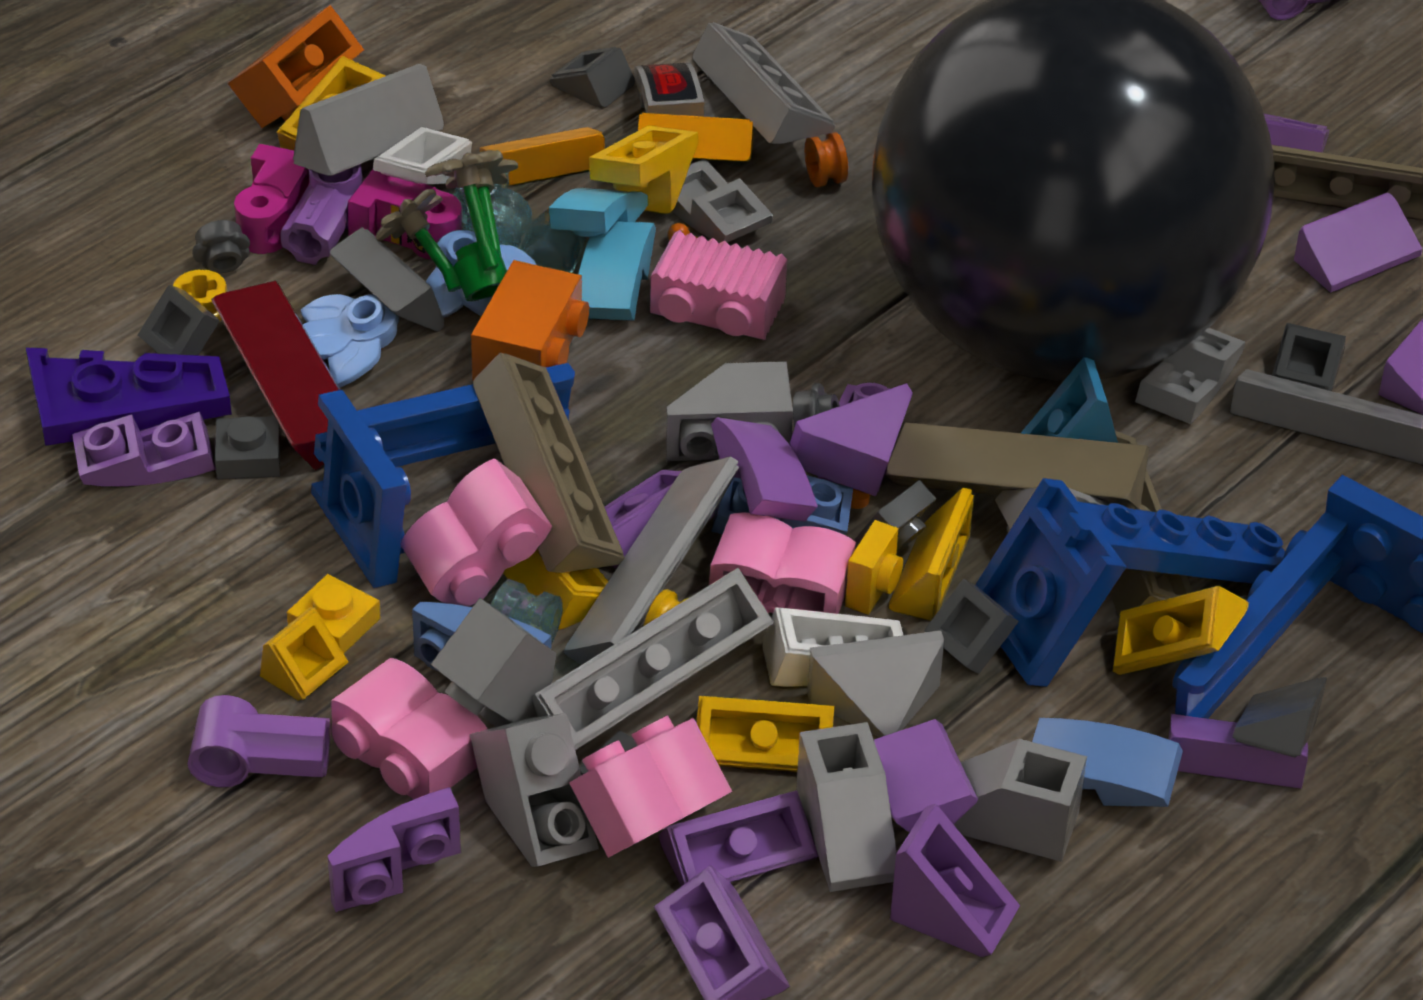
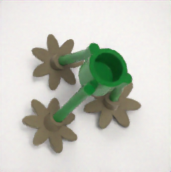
M487 150L477 154L466 153L460 160L453 158L427 168L425 172L426 177L441 174L449 176L446 180V188L463 187L477 242L468 244L456 251L455 255L458 262L454 266L428 232L430 224L426 220L428 216L425 212L434 208L443 200L441 196L436 195L434 189L423 191L414 201L404 199L400 205V212L397 211L385 215L381 219V228L376 233V239L381 241L391 234L394 239H397L406 232L410 239H418L443 275L448 292L462 288L465 299L471 302L492 297L505 276L507 269L501 255L490 192L494 190V184L508 183V178L504 173L517 169L518 163L514 160H502L503 155L498 150Z

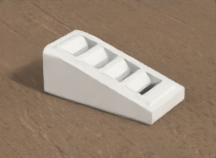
M420 127L376 157L373 163V170L384 175L418 184H444L449 176L441 174L426 177L425 172L427 168L449 159H462L464 154L471 153L472 142L463 137Z
M775 607L771 618L774 623L767 628L763 639V652L771 686L780 687L808 686L810 648L902 636L903 631L900 621Z

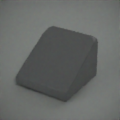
M616 47L581 52L552 74V77L549 79L553 87L600 108L607 107L635 84V78L621 48Z
M1286 323L1272 376L1332 391L1343 358L1346 336Z

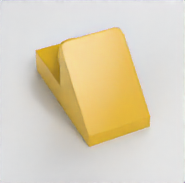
M648 125L590 156V180L613 183V188L618 191L643 192L648 195V206L644 211L664 214L671 213L676 206L696 151L698 132Z

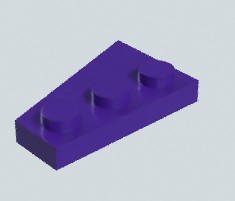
M26 347L28 367L45 446L73 442L72 434L131 414L140 431L196 412H200L203 420L232 415L230 395L219 356L145 353L137 358L135 362L105 360L104 351L81 350L79 359L49 358L48 348Z

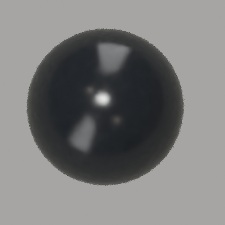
M986 0L952 20L916 55L892 93L880 124L872 167L873 207L878 234L899 284L917 310L941 334L962 350L982 361L1021 376L1051 381H1064L1083 357L1094 360L1100 379L1118 377L1143 369L1172 356L1211 327L1240 293L1261 254L1271 220L1275 187L1271 137L1262 106L1249 80L1235 58L1208 29L1187 13L1165 0Z

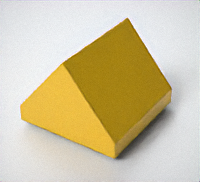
M312 607L263 645L260 677L296 700H303L344 667L348 660L316 608Z

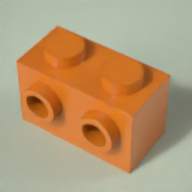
M329 5L294 28L227 84L260 127L264 128L280 117L286 121L342 56L353 60L364 51V48L333 7Z
M513 260L471 334L472 381L500 352L545 368L567 363L569 345L574 336L581 337L583 335L589 318V303L582 301V275Z

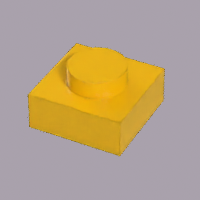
M874 520L848 560L845 607L869 615L883 592L891 594L895 590L904 562L902 557L896 555L899 528Z
M329 574L324 576L287 611V622L289 625L306 610L315 607L343 654L381 619L380 600Z

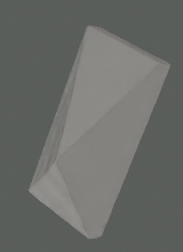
M941 630L810 648L807 692L810 704L834 706V715L851 724L868 722L871 734L879 738L903 730L940 686L944 638Z

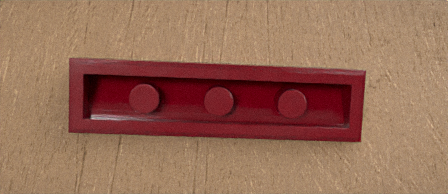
M271 281L214 296L211 299L287 439L298 454L316 471L324 463L323 461L319 462L314 455L315 435L327 432L328 419L318 406L319 394L340 390L283 289L277 281Z

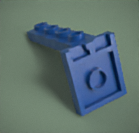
M569 363L546 367L569 421L570 411L568 408L575 371ZM473 384L361 410L355 409L343 390L319 394L318 406L328 419L327 432L315 435L314 455L319 462L323 461L325 467L324 480L312 483L311 493L373 588L397 583L400 554L404 553L401 547V541L405 535L403 530L405 505L410 503L411 489L406 473L398 466L496 444Z
M1341 475L1328 490L1325 513L1308 532L1300 530L1294 535L1286 548L1283 560L1272 572L1264 570L1256 578L1246 600L1249 603L1248 610L1220 650L1184 659L1181 662L1172 683L1173 688L1177 690L1175 714L1208 719L1328 581L1350 591L1359 600L1374 604L1406 621L1412 628L1423 633V516Z
M1043 478L975 585L1019 621L1001 647L1027 685L1047 687L1125 568L1253 584L1264 570L1272 572L1283 560L1285 550L1282 548L1283 541L1281 537L1268 526L1258 522H1252L1248 525L1222 521L1213 516L1196 518L1176 515L1167 510L1151 512L1129 509L1117 503H1111L1107 506L1078 502L1062 480Z

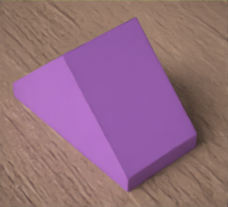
M906 383L796 422L789 445L806 472L876 496L913 392Z
M936 803L926 806L896 853L890 920L980 957L992 955L1020 905Z

